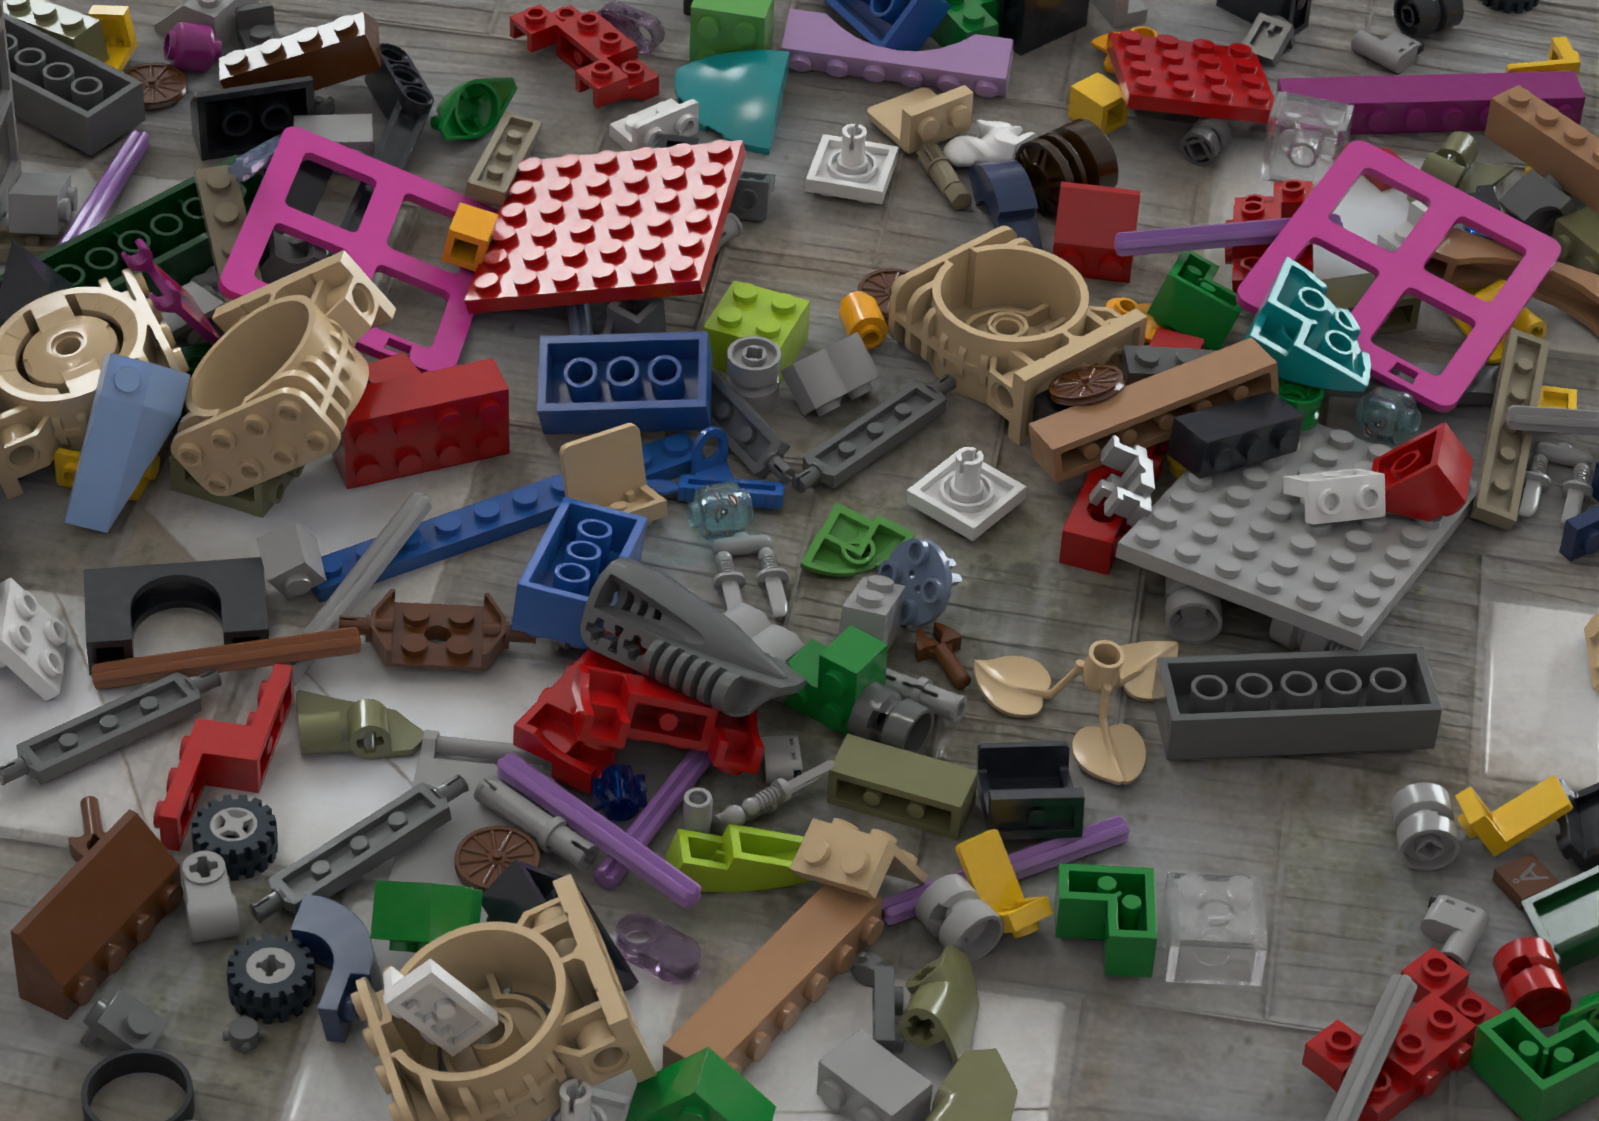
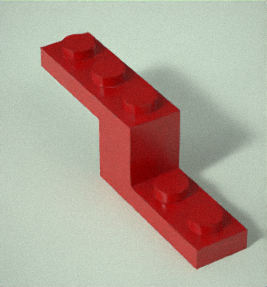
M274 664L269 680H263L260 684L258 709L256 712L249 713L246 725L197 718L190 736L185 735L183 737L179 751V765L177 768H171L169 771L166 798L164 801L159 800L157 802L153 818L154 828L160 829L161 843L167 850H181L205 786L260 793L295 699L293 666Z

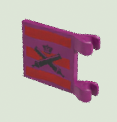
M137 239L135 243L140 250L132 256H128L123 251L120 256L129 269L148 272L160 289L163 296L156 297L152 292L148 295L155 308L160 312L176 313L209 343L214 345L220 337L193 297L153 262L151 250L142 239Z

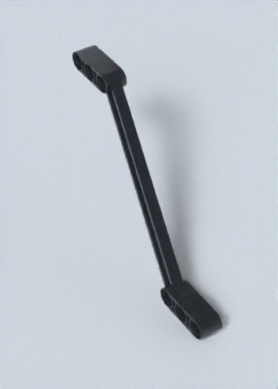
M381 43V70L367 74L364 78L367 87L388 121L372 158L404 170L418 137L423 131L435 100L409 55L398 46ZM360 182L340 228L350 232L358 231L373 194V188L370 185ZM329 251L327 257H330L335 253Z

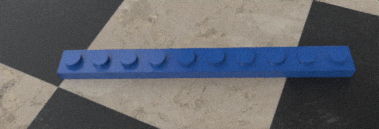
M685 431L642 445L647 480L663 479L666 481L680 477L681 474L691 473L692 447L694 442ZM562 473L422 521L375 583L551 522L562 499L565 497ZM376 538L321 556L327 581L311 588V591L320 603L327 601Z

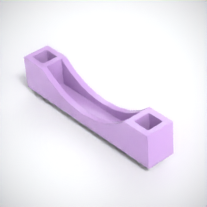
M789 9L781 48L782 51H789V67L799 72L814 70L827 72L835 77L850 75L864 77L871 82L886 80L900 82L908 87H920L921 85L936 87L945 92L965 85L977 95L985 98L995 96L1006 97L1013 60V39L975 34L959 43L939 49L924 51L892 50L875 46L856 38L841 28L826 13Z

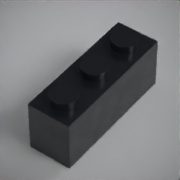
M1269 391L1174 417L1167 454L1198 479L1296 452L1304 415L1274 392Z

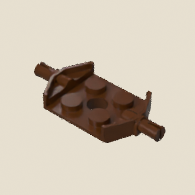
M390 589L372 609L371 615L366 617L339 615V629L356 627L360 635H365V642L371 643L382 663L388 667L487 671L504 649H509V642L536 644L535 637H531L525 632L511 629L512 624L506 622V616L488 593H485L484 606L395 602V589ZM439 638L447 642L435 644L428 640Z

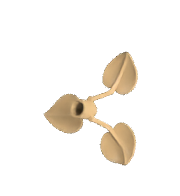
M1109 640L1096 641L1090 646L1086 661L1077 660L1075 667L1052 689H1049L1051 679L1048 671L1041 663L1028 657L1003 656L991 660H975L973 671L976 684L986 701L999 712L1015 718H1029L1038 715L1043 706V699L1052 700L1079 674H1082L1086 687L1095 693H1101L1099 727L1086 726L1076 733L1072 740V756L1077 765L1089 775L1112 784L1128 785L1134 782L1143 770L1146 760V748L1142 737L1132 726L1121 723L1108 727L1107 717L1112 688L1123 686L1125 693L1132 699L1153 702L1152 692L1157 658L1177 657L1179 646L1177 641H1144L1121 646Z

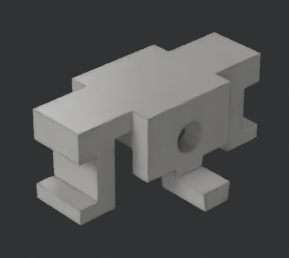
M1113 435L1100 452L1101 464L1124 474L1122 477L1111 473L1107 481L1101 479L1089 494V500L1091 504L1097 506L1104 496L1108 499L1104 503L1105 515L1111 517L1114 513L1127 518V524L1133 527L1143 516L1148 517L1152 512L1151 493L1155 489L1153 460L1147 457L1146 448L1139 445L1130 448L1119 443V437Z

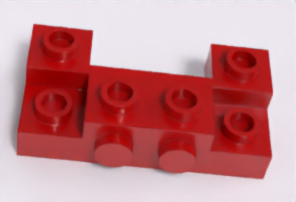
M540 4L510 16V36L516 39L527 35V50L531 53L556 43V56L575 71V90L581 93L592 89L593 105L597 109L621 99L635 98L645 101L659 95V75L638 59L637 45L594 10L581 13L574 6L569 5L549 12Z
M1289 179L1284 182H1274L1273 196L1250 194L1245 197H1235L1233 220H1226L1225 223L1292 218L1314 189L1313 181ZM1271 244L1225 248V264H1233V292L1237 293L1239 285ZM1313 244L1308 245L1296 261L1311 273H1313L1314 268Z
M606 631L603 634V637H607L610 635H616L620 637L622 632L613 634L609 631ZM636 639L635 645L640 647L639 655L645 654L647 649L643 648L641 642ZM591 648L575 663L571 662L564 670L562 677L551 688L547 687L541 692L537 702L514 724L513 730L514 746L552 763L551 777L589 795L615 769L616 748L609 747L608 750H596L587 747L582 741H578L573 726L577 704L571 690L577 665L582 664L644 676L643 673L600 654Z
M582 664L577 665L571 687L577 704L573 726L578 741H582L587 747L596 750H608L609 747L624 749L627 738L635 741L648 740L668 744L678 749L706 751L712 765L719 771L729 775L737 776L741 775L742 772L758 773L765 747L758 732L757 709L744 717H733L714 709L711 705L699 702L696 698L686 696L683 692H678L668 685H663L656 679Z
M1434 947L1430 948L1401 971V975L1406 974L1410 976L1411 980L1417 984V991L1412 1000L1416 1004L1406 1013L1358 1121H1390L1421 1095L1424 1097L1431 1095L1445 1076L1453 1070L1459 1072L1467 1066L1470 1061L1477 1026L1503 1013L1467 987L1470 976L1469 972ZM1337 1019L1305 1044L1302 1065L1316 1074L1337 1093L1362 1037Z

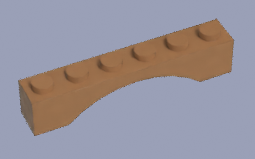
M1453 227L1424 269L1458 288H1485L1499 279L1507 281L1523 259V256L1497 241ZM1556 262L1532 297L1553 305L1573 316L1599 338V275Z

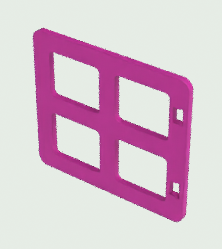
M288 127L283 131L218 282V289L225 297L235 300L268 285L258 280L254 273L273 231L284 232L335 254L345 250L371 281L375 273L381 272L438 295L447 302L431 347H422L374 327L368 330L356 342L355 348L357 351L382 360L398 354L385 348L386 345L408 353V358L421 373L456 366L474 313H468L464 300L475 271L460 267L458 273L447 272L391 249L387 245V239L403 201H410L451 219L454 218L460 202L495 214L499 210L302 128ZM303 160L313 161L364 182L373 188V194L358 231H347L291 208L285 203Z
M1356 140L1346 146L1239 285L1236 301L1243 309L1256 315L1286 257L1296 262L1310 244H1315L1376 277L1375 281L1351 312L1361 329L1357 339L1361 352L1370 354V376L1435 411L1449 412L1456 407L1553 268L1561 253V247L1552 237L1368 142ZM1362 175H1370L1428 206L1426 212L1397 251H1387L1333 223L1329 219ZM1458 223L1490 237L1523 256L1521 262L1491 302L1482 301L1424 269L1454 225ZM1406 294L1413 295L1467 323L1473 329L1444 371L1438 376L1425 372L1371 342V339L1395 306ZM1394 368L1414 378L1413 384L1392 374Z

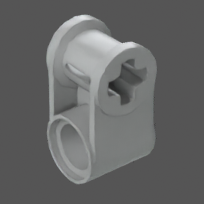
M211 851L192 853L182 864V874L186 889L185 908L192 944L240 936L234 893H231L223 858Z

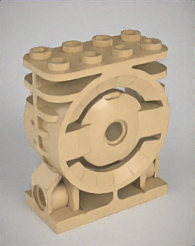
M1004 225L992 229L976 239L899 276L891 288L888 330L889 335L894 340L901 343L905 342V347L911 353L921 354V357L930 364L938 379L947 373L949 377L952 375L957 384L953 390L954 392L969 399L986 403L1009 421L1008 438L1017 445H1021L1030 440L1029 423L1032 422L1035 395L1047 390L1049 384L1059 375L1076 368L1091 366L1097 363L1098 365L1115 366L1122 370L1120 361L1123 345H1144L1147 316L1137 308L1121 315L1112 308L1088 306V287L1081 274L1073 266L1054 254L1033 248L1031 242L1022 237L1017 238L1016 232L1009 226Z
M343 250L217 307L212 320L225 334L206 353L189 381L185 399L189 411L188 414L182 417L178 426V433L175 435L170 446L171 453L175 459L209 493L216 496H230L333 453L338 448L347 418L360 401L368 382V363L357 351L355 344L368 330L392 320L396 311L395 306Z
M129 268L122 270V275L128 288L127 291L122 293L112 290L105 277L98 280L100 287H76L45 295L25 305L1 326L0 484L7 500L24 494L18 478L49 466L54 460V453L58 448L81 452L106 353L157 364L183 373L189 371L180 347H173L176 345V342L167 322L161 323L163 320L161 312L155 308L149 298H145L148 297L150 292L141 272L133 275ZM184 400L183 407L186 413L188 414L189 410L186 406V401Z
M571 873L552 881L558 895L557 898L523 912L517 924L509 922H482L452 930L425 945L399 971L402 975L406 976L427 960L432 959L497 1011L498 1026L453 1057L437 1044L432 1045L422 1037L419 1030L405 1019H398L393 1016L384 1003V989L375 993L366 977L356 980L358 991L350 994L360 1019L362 1021L368 1019V1028L363 1030V1034L374 1058L380 1056V1065L376 1066L375 1070L387 1095L393 1093V1102L388 1104L393 1121H543L561 1108L560 1087L567 1080L578 1079L579 1088L583 1081L594 1086L632 1069L638 1083L657 1075L600 931ZM390 965L383 968V972L389 969L390 967L395 968L394 965ZM512 988L514 994H504L503 989ZM538 1003L550 1009L548 1016ZM441 1055L448 1072H441Z

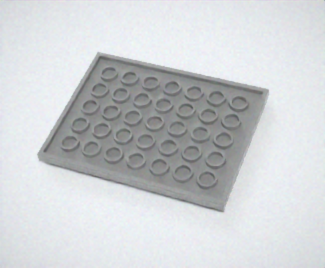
M1317 424L1311 430L1300 432L1296 452L1198 479L1186 470L1152 506L1151 514L1148 517L1143 516L1118 542L1115 557L1360 651L1471 512L1476 496L1477 482L1470 478L1466 503L1458 512L1447 517L1441 515L1430 522L1386 512L1385 516L1378 518L1315 525L1305 522V504L1300 503V497L1283 494V476L1349 469L1371 471L1373 460L1392 450L1383 444H1372L1358 439L1348 431L1334 430Z

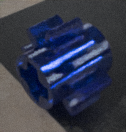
M612 764L602 770L599 778L591 779L593 809L595 811L604 809L608 820H629L637 815L639 807H646L648 805L646 797L648 789L645 774L634 776L631 765Z

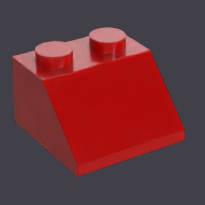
M1061 182L1052 254L1068 262L1083 278L1130 283L1133 256H1118L1114 248L1116 234L1119 232L1136 231L1141 191Z
M1444 422L1375 458L1371 471L1385 474L1386 512L1430 522L1441 515L1445 517L1451 516L1464 506L1467 500L1473 459L1447 423Z

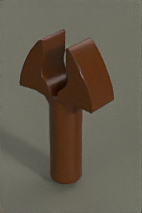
M934 622L933 636L937 640L935 641L927 638L925 632L919 626L915 644V658L919 663L931 658L936 659L956 688L964 689L969 686L971 677L953 653V651L961 650L962 635L944 624Z
M86 796L80 801L84 835L68 838L70 854L76 862L105 834L102 826L99 801L94 796Z

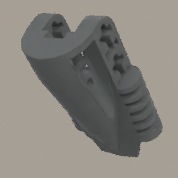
M620 557L612 561L603 570L592 587L580 624L582 640L589 648L643 673L644 676L650 679H656L663 685H668L678 692H683L686 696L696 698L703 704L711 705L722 713L733 717H744L753 713L766 701L773 700L783 704L786 697L802 690L807 683V678L793 671L788 662L762 651L727 616L667 574L630 557ZM615 592H618L617 597L619 599L614 606L607 605L612 603ZM604 621L603 628L613 634L622 632L620 637L616 635L603 637V630L598 627V622ZM636 639L641 642L643 648L647 649L645 654L639 655L640 647L635 645Z

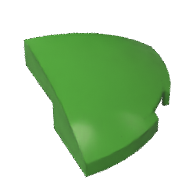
M836 502L822 529H819L800 567L810 572L832 577H851L853 574L872 569L878 570L880 564L885 560H889L891 553L900 543L914 538L916 533L878 514L874 520H871Z

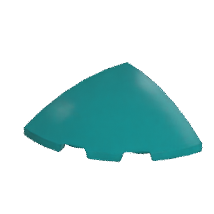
M736 51L717 54L676 69L675 74L677 102H686L694 99L699 103V129L701 131L713 129L723 134L724 140H743L746 151L769 155L782 112V98L789 75V51Z
M1286 257L1266 293L1244 340L1252 337L1277 362L1279 378L1317 388L1364 392L1370 378V354L1361 352L1357 341L1361 329L1355 318L1347 308H1336L1326 297L1328 286L1299 263Z

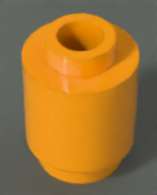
M861 291L852 292L842 299L839 319L847 336L858 332L867 350L882 344L888 335V326L876 300Z

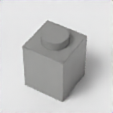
M293 520L257 538L267 582L288 599L306 594L311 588L327 581L317 538L297 521Z

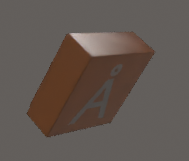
M1532 853L1495 868L1492 881L1519 910L1524 909L1521 903L1522 900L1560 883Z

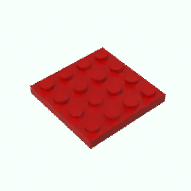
M1124 30L1120 33L1109 32L1106 47L1126 108L1271 125L1277 124L1279 116L1278 106L1257 54L1253 53L1252 48L1248 45L1241 43H1232L1230 46L1215 45V43L1206 39H1195L1193 42L1181 41L1174 36L1164 34L1158 35L1157 38L1146 37L1130 30Z

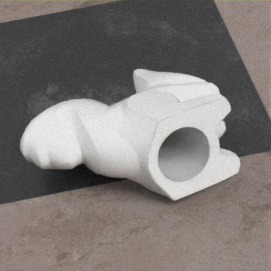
M977 120L976 124L980 132L977 138L973 136L955 137L945 145L943 153L951 161V164L956 167H969L980 163L1015 160V155L1020 145L1035 139L1036 134L1028 132L1020 135L1023 128L1021 126H1012L1007 122Z

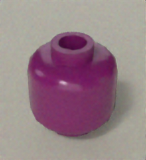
M178 22L172 30H167L164 38L163 55L164 59L169 60L172 66L181 71L207 73L212 67L213 62H219L222 53V42L220 39L215 38V33L211 26Z

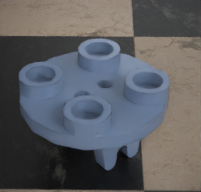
M911 538L900 543L891 553L889 560H885L880 564L878 575L889 577L895 584L906 586L900 620L901 625L925 626L936 621L946 609L951 596L952 586L962 581L960 574L951 572V569L956 566V561L946 557L941 547L929 539Z

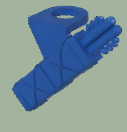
M715 426L704 429L695 439L692 447L690 475L681 474L679 482L665 481L663 479H646L647 485L659 495L678 494V501H685L686 503L693 502L699 504L703 501V503L713 504L714 502L717 505L728 504L731 506L728 495L734 494L739 501L737 507L748 506L761 509L771 508L772 510L782 508L785 488L784 483L777 481L735 479L727 463L728 436L725 431ZM717 437L718 445L716 451L710 457L704 458L702 451L705 443L710 438ZM713 489L715 495L719 498L720 501H718L717 498L713 495Z

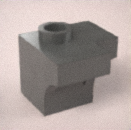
M1532 168L1498 201L1505 214L1542 233L1554 227L1556 219L1577 211L1572 199L1563 193L1564 189L1552 176L1546 175L1542 177Z
M273 231L259 261L262 281L267 284L277 281L327 258V252L323 248L296 237L294 239L287 238Z
M649 298L613 301L592 322L594 335L666 333L664 300Z

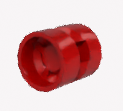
M1522 937L1510 941L1494 955L1492 965L1503 991L1508 1010L1516 1007L1537 1029L1555 1024L1562 1015L1570 1010L1572 1003L1563 976L1560 974V968L1552 946L1545 939Z

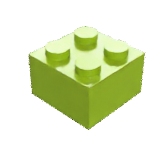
M734 280L703 326V332L708 331L712 351V366L717 370L727 372V350L730 344L737 339L747 336H759L775 342L781 350V371L791 366L808 340L810 301L787 293L758 287L751 283ZM781 371L778 374L780 383L784 378Z

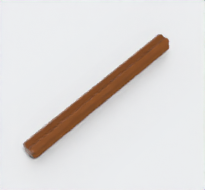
M356 627L99 662L92 665V681L96 689L102 690L152 683L175 672H179L187 677H195L209 671L211 668H215L218 673L273 666L275 663L287 664L358 654L361 651V638Z

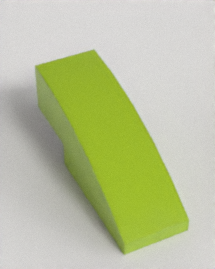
M730 823L723 836L678 828L666 852L667 862L701 885V892L761 891L811 881L798 877L790 870L804 836Z

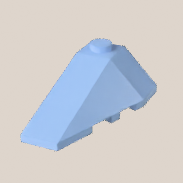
M106 353L104 355L64 523L108 533L179 420L190 374L113 353Z

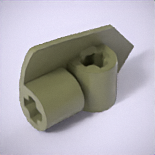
M1458 131L1448 136L1437 153L1430 152L1420 170L1464 193L1476 192V186L1492 185L1494 187L1510 175L1514 167L1491 166L1476 162L1478 154L1476 140L1468 133ZM1407 195V200L1410 203L1416 201V199Z
M303 690L296 692L301 755L353 751L361 758L375 759L413 755L421 748L424 731L397 710L386 708L375 699H362L352 702Z
M949 945L944 948L940 958L919 969L906 982L905 987L912 996L899 1021V1030L903 1038L916 1047L926 1048L944 1040L951 1054L953 1065H955L965 1051H971L979 1009V999L968 954Z
M996 1048L965 1051L939 1086L933 1100L931 1112L925 1121H1011L1018 1090Z

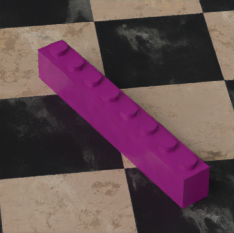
M1575 71L1278 78L1275 101L1279 109L1277 121L1282 136L1485 131L1491 98L1517 85L1527 89L1533 95L1580 125L1586 97Z

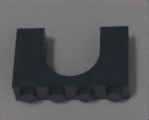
M261 557L84 570L85 630L89 675H92V665L95 663L134 658V635L138 626L149 616L166 609L193 608L210 614L220 623L223 629L224 645L269 639L264 567Z

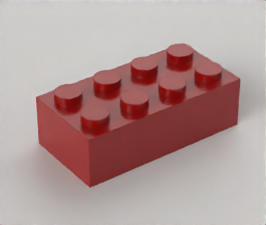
M493 358L366 385L360 401L347 418L338 448L332 453V458L346 489L510 454L509 388Z

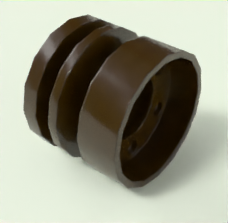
M1079 118L1052 130L1051 133L1048 132L1021 144L1015 155V160L1023 166L1032 184L1038 205L1037 212L1044 217L1057 218L1061 182L1115 188L1118 182L1119 169L1113 147L1103 131L1090 120Z

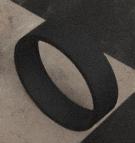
M130 1049L115 1053L94 1066L83 1082L81 1101L84 1121H101L92 1112L90 1105L94 1096L104 1085L118 1077L143 1072L168 1077L180 1085L186 1093V1098L181 1108L166 1121L192 1120L195 1103L191 1075L182 1062L165 1052L153 1049Z

